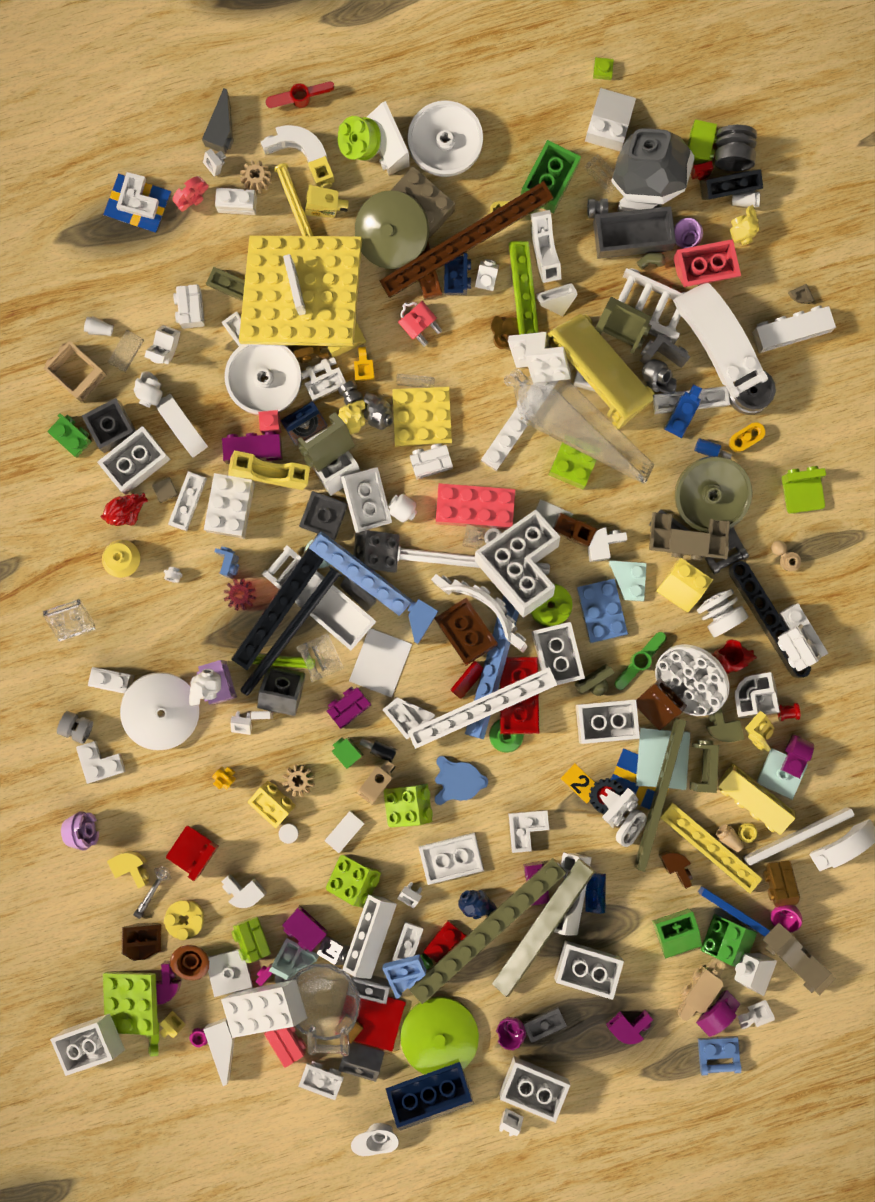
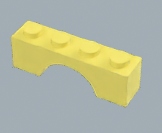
M234 450L230 459L228 475L304 490L308 485L310 467L293 462L287 464L269 463L256 458L254 454Z

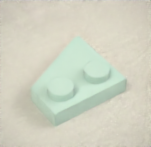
M609 561V566L614 573L624 600L644 602L647 563Z
M286 938L269 971L288 980L315 963L319 955L313 951L303 950L297 943Z

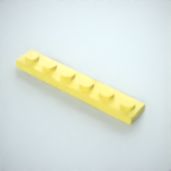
M671 802L661 814L660 818L748 893L751 894L761 882L762 878L674 803Z

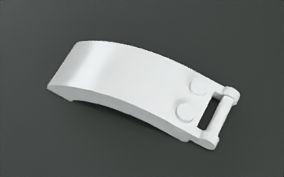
M709 283L700 284L673 299L680 316L685 319L702 343L722 384L726 385L733 399L752 386L768 380L738 320L722 297ZM755 371L757 376L737 387L734 386L733 382Z
M288 545L284 547V552L271 567L262 573L278 589H280L301 558ZM289 556L293 557L294 560L276 579L273 576ZM316 571L295 603L302 608L325 577ZM334 585L330 587L310 614L313 619L349 650H352L376 622Z

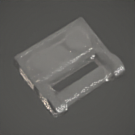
M329 634L296 647L311 674L310 679L312 683L344 669ZM311 647L322 669L320 673H318L308 649Z

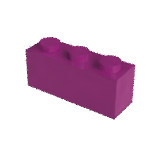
M274 431L265 432V435L247 433L246 436L238 437V434H229L227 438H222L223 461L226 464H230L234 450L254 454L256 458L262 461L283 460L281 436Z

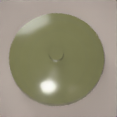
M383 191L370 197L360 208L355 222V236L362 238L361 252L371 263L381 268L398 269L421 256L425 250L429 238V222L425 210L415 198L400 191Z
M708 456L698 459L681 473L677 481L674 496L676 508L680 516L691 527L699 531L708 532L710 519L730 521V529L738 524L748 512L752 501L751 481L745 470L731 459L721 456Z

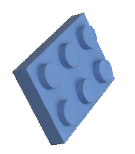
M615 579L577 587L590 643L628 634Z

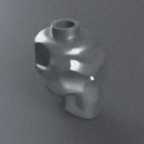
M652 359L643 366V379L647 386L655 392L675 393L676 379L672 378V372L668 369L666 363Z
M366 392L364 402L368 405L364 411V417L368 420L370 426L383 430L393 422L391 405L376 395Z

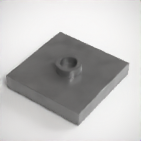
M312 491L299 527L316 534L322 531L335 540L348 504Z

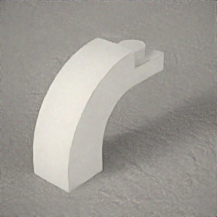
M286 125L276 127V136H267L261 141L265 156L284 148H295L306 156L308 163L324 156L327 158L320 140L313 133L299 126Z
M547 210L532 213V240L542 282L561 280V266L554 245L551 212Z
M169 394L161 398L156 406L157 410L192 458L208 447L181 410L173 396Z
M870 819L856 824L842 838L812 851L809 855L819 871L832 866L833 868L838 867L857 857L875 843V826Z

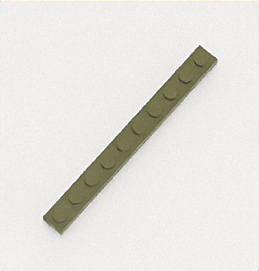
M554 858L550 859L427 971L421 980L416 981L409 990L422 1004L427 1001L566 874V871Z

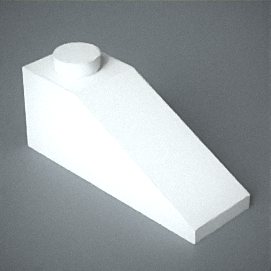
M227 1018L210 1023L203 1029L223 1086L227 1085L230 1080L235 1038H232Z

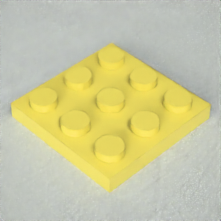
M449 387L392 389L395 447L435 445L438 443L442 445L452 444Z

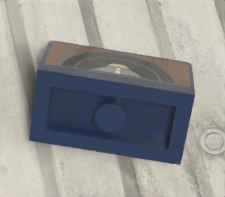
M313 401L280 420L295 445L299 444L298 439L300 437L306 440L327 427L324 418Z

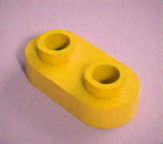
M754 422L730 437V448L734 452H742L756 444L765 436L764 426ZM755 430L757 432V436H753L751 434V431ZM739 440L741 442V446H737L735 444V441Z

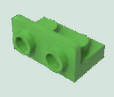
M59 413L57 415L59 419L47 432L77 458L92 442L88 438L90 434L82 427L78 429L74 426L76 421L68 414L63 416Z

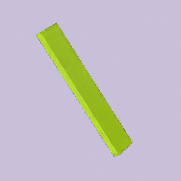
M511 241L509 243L519 335L539 333L529 242Z

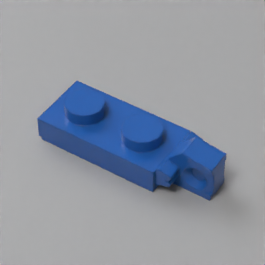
M693 385L689 393L685 391L681 395L664 430L680 438L683 437L701 401L698 397L702 388Z

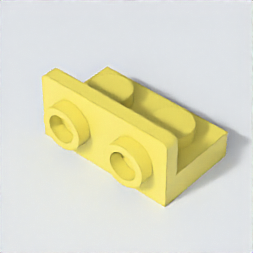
M759 711L745 729L749 734L748 738L753 741L752 744L761 751L765 749L769 752L771 748L765 740L772 736L775 728L768 717Z
M268 780L248 801L275 828L296 807L289 797L285 796L278 790L275 784Z

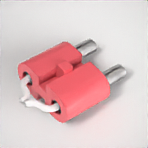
M423 301L419 304L412 302L402 305V319L398 323L412 340L416 337L425 347L428 341L421 334L425 328L430 325L437 334L442 332V329L435 322L437 317ZM406 306H416L408 314H406L405 316L403 315V313L406 310Z

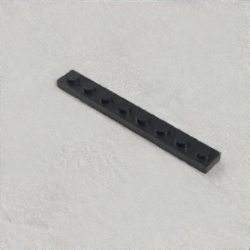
M309 547L232 656L231 660L247 671L324 561L323 558L309 549Z

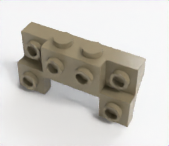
M652 513L649 550L672 553L671 557L683 558V555L691 556L692 560L701 561L703 557L725 560L728 558L730 521L710 519L708 533L671 529L672 514Z

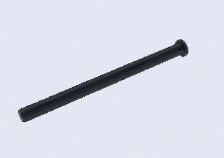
M331 566L329 567L331 570L241 687L240 691L244 695H250L337 578L343 576Z

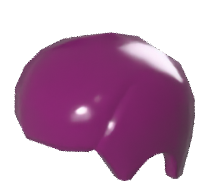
M515 1017L502 1019L496 1030L499 1035L498 1043L506 1050L513 1051L518 1049L526 1037L524 1024Z

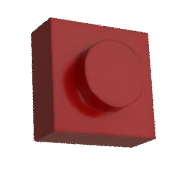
M712 161L694 165L690 173L691 178H698V180L708 178L714 169Z

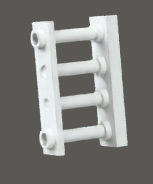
M626 268L623 278H626L627 281L618 300L625 303L633 284L637 283L643 286L644 290L635 309L642 312L651 290L661 294L662 296L649 323L652 325L649 334L658 337L659 334L662 336L666 335L675 344L680 334L676 332L675 328L681 318L677 308L669 326L665 327L659 324L658 320L668 298L673 300L686 292H678L641 275L636 269Z

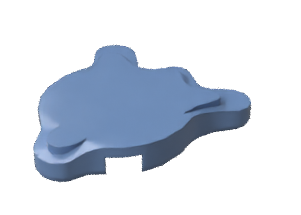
M444 756L437 758L436 761L440 772L435 778V782L441 784L443 789L435 796L436 804L442 805L451 799L459 801L469 800L481 789L487 787V777L481 775L472 764L467 762H451Z

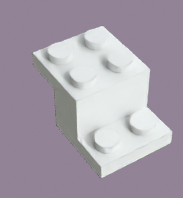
M546 332L511 335L508 337L516 368L528 367L533 383L571 379V371L564 347L551 348Z

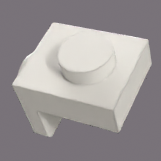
M486 259L480 262L475 287L490 291L494 290L499 265L495 261Z

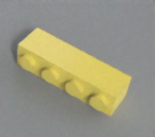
M734 764L718 780V787L721 793L735 799V803L739 807H745L749 810L751 816L756 820H762L771 832L776 831L781 835L796 818L794 810Z

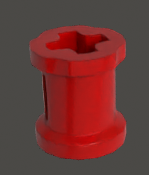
M798 703L788 706L779 705L780 713H777L780 722L785 719L794 718L800 720L801 714Z

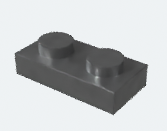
M558 1007L523 1023L531 1043L567 1026Z

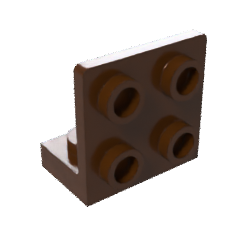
M661 678L636 700L637 708L659 731L675 717H678L687 707Z

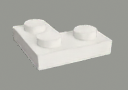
M126 172L116 207L118 210L154 219L159 201L158 199L142 195L146 182L144 176Z
M96 741L76 747L87 784L126 772L120 754L101 759Z
M548 811L508 813L512 853L532 851L530 832L549 830Z

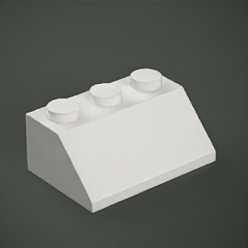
M386 101L382 102L367 117L374 120L380 129L381 144L377 153L381 157L379 161L382 169L387 170L388 174L391 175L409 167V152Z

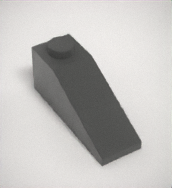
M223 88L202 140L205 147L218 152L222 151L226 155L227 150L231 149L234 139L232 134L230 97L227 89Z

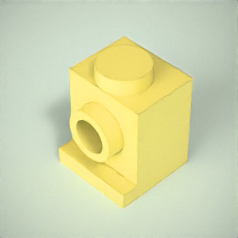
M326 156L308 163L316 186L330 188L335 180Z

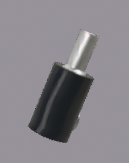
M363 738L360 741V745L371 749L370 754L392 763L397 749L377 740L375 743Z

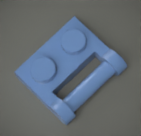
M737 1036L698 1038L700 1072L702 1076L708 1075V1073L719 1072L741 1073ZM733 1059V1063L707 1065V1060Z

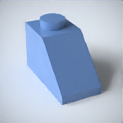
M420 599L417 602L413 601L407 610L410 612L408 616L416 644H419L438 613L436 609Z

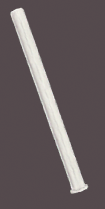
M401 546L398 548L397 561L409 560L480 568L475 562V556L404 549ZM535 563L545 575L549 574V564Z

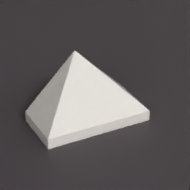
M570 283L538 293L536 297L542 307L563 317L578 294L573 284Z

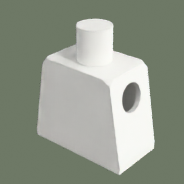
M745 953L742 956L741 962L735 967V981L764 996L777 960L762 953Z

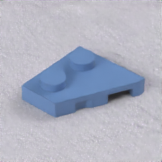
M420 954L384 963L382 967L396 999L400 998L407 988L410 989L414 986L416 981L421 980L427 971Z

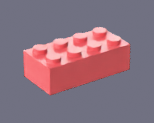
M439 483L436 524L507 530L513 526L515 489Z

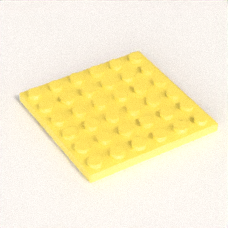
M249 236L239 333L240 344L353 346L362 238L357 236ZM288 254L291 255L295 263L306 314L300 316L295 308L283 258L284 255Z

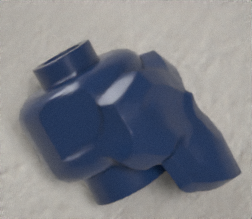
M483 890L464 891L458 901V907L467 917H473V919H479L485 915L489 916L497 909V906Z

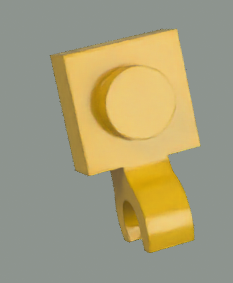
M358 347L359 361H354L355 380H375L373 360H367L366 347Z

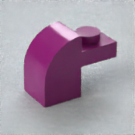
M792 734L784 751L788 754L780 770L800 779L807 762L812 758L814 743Z
M164 961L161 964L162 981H156L157 1005L169 1002L177 994L181 986V980H174L176 974L170 966V961Z
M725 990L720 994L715 1004L701 1014L696 1023L709 1037L722 1032L733 1022L737 1016L735 1012L740 1003L728 990Z
M644 1010L637 1018L630 1022L620 1011L606 1025L619 1041L625 1044H637L644 1040L640 1032L646 1031L651 1026L653 1019Z

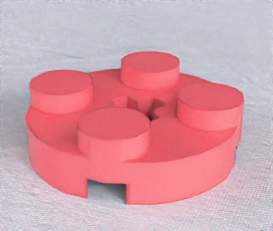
M200 176L184 183L186 187L183 190L179 188L174 194L173 202L180 211L183 212L191 205H198L203 201L202 195L209 185Z

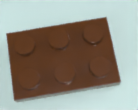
M467 598L434 618L465 666L498 646L497 641Z

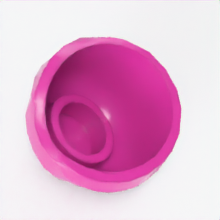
M795 905L775 907L771 912V922L774 927L780 923L789 932H794L802 926L801 912Z

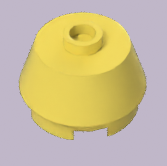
M116 540L105 548L102 555V563L110 575L119 578L127 577L137 570L140 564V553L137 547L130 541Z

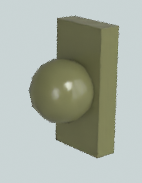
M605 664L586 676L585 679L575 683V687L580 693L590 689L596 696L604 695L608 691V683L605 679L614 674V671Z

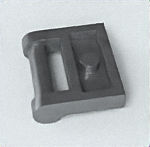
M733 527L729 529V550L735 547L737 553L717 563L713 558L705 557L713 574L719 573L720 569L740 559L744 560L749 557Z

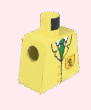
M309 185L306 195L305 215L334 218L336 211H348L349 200L338 199L339 191Z

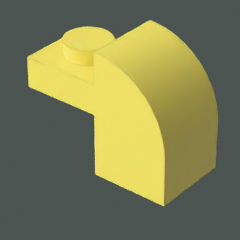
M127 851L107 861L115 879L130 871L138 889L149 883V874L145 868L142 869L141 867L147 860L140 853Z

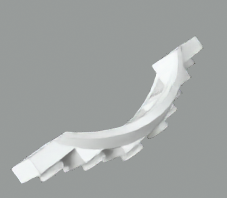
M437 574L434 575L431 579L433 583L448 595L451 592L462 593L483 602L491 608L499 618L508 642L521 652L526 650L528 647L525 643L526 639L518 632L514 634L517 630V627L514 625L516 621L510 616L505 615L508 611L504 607L506 604L498 597L493 599L490 596L491 592L483 586L480 588L476 585L470 587L463 580L460 583L456 579L452 583L444 575L442 577Z

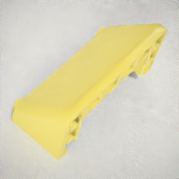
M579 314L548 333L550 347H564L567 359L608 405L610 410L607 415L608 417L612 415L614 420L612 424L617 430L622 428L654 400L652 389L649 386H644L594 328L592 320L586 314L584 316Z

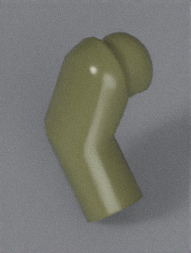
M649 252L637 262V265L641 270L650 263L662 267L665 265L666 260L662 253Z

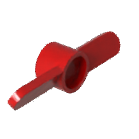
M331 81L310 87L298 83L293 85L290 91L267 97L265 103L268 108H275L293 103L298 108H303L309 104L310 97L331 92L335 86ZM297 92H305L307 94L301 100L294 98Z

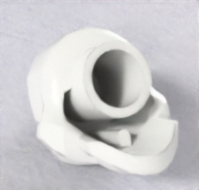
M148 371L142 372L141 377L136 379L134 393L140 399L139 404L150 408L151 405L157 406L163 393L160 390L162 384Z
M204 669L192 678L189 695L190 706L199 705L200 699L212 700L217 697V693L221 690V676L214 672L213 669Z

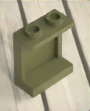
M610 297L595 329L600 335L603 331L632 345L630 353L634 354L636 348L640 349L645 340L642 336H647L652 327L649 324L652 316Z
M336 412L329 416L332 426L308 443L301 437L298 439L300 444L298 448L305 457L304 461L310 468L314 467L317 472L355 446L346 423Z
M698 740V743H692V747L703 748L702 782H690V790L717 793L719 745H713V741Z

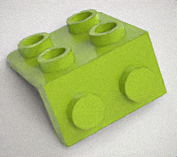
M818 466L808 467L807 471L791 469L781 477L786 510L789 514L825 508L821 478L826 476L825 468L819 469Z
M428 784L384 790L387 824L389 827L419 826L433 822Z
M341 855L326 885V890L353 906L364 908L368 895H372L375 887L378 885L382 872L365 867L351 858Z

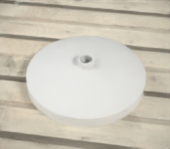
M437 101L423 107L414 116L409 126L408 147L412 158L420 168L435 176L450 177L467 171L477 161L482 150L483 131L478 118L469 108L457 102Z
M242 344L232 353L226 364L225 385L230 397L241 409L254 415H259L258 412L278 410V412L285 410L295 400L301 387L302 376L299 363L295 355L285 345ZM263 376L268 378V380L261 382Z
M163 672L147 674L137 679L125 692L120 707L121 722L127 735L138 745L151 750H166L183 743L193 733L199 719V705H189L190 685L176 675ZM163 710V716H159L157 712Z

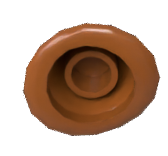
M185 945L173 952L170 958V966L178 977L185 980H198L208 972L209 959L202 948L195 945Z

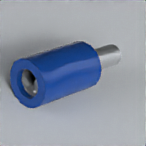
M701 438L698 439L694 449L695 452L707 456L719 455L731 459L732 453L722 450L721 445Z

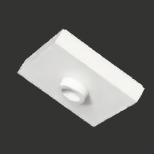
M239 949L208 957V973L214 997L253 987L248 963L245 960H241L238 952Z

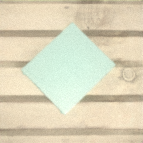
M640 728L636 786L656 787L671 731ZM688 731L683 733L669 784V788L686 790L690 745V732Z

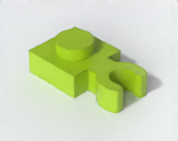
M159 1021L158 1034L154 1036L145 1035L149 1039L148 1054H150V1057L158 1056Z

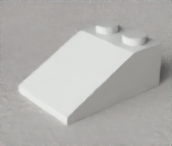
M600 88L585 142L620 151L624 143L636 98Z
M318 433L317 435L313 436L312 438L306 440L305 442L308 443V442L311 441L313 438H315L316 436H318L320 433ZM349 451L319 472L312 467L330 496L344 488L341 480L342 476L361 472Z

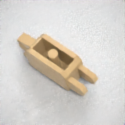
M714 957L706 967L701 966L700 969L697 968L692 975L693 980L682 989V996L680 998L683 1002L677 1010L682 1020L687 1021L691 1019L696 1011L699 1013L706 1012L722 989L723 982L720 976L726 965L721 960Z

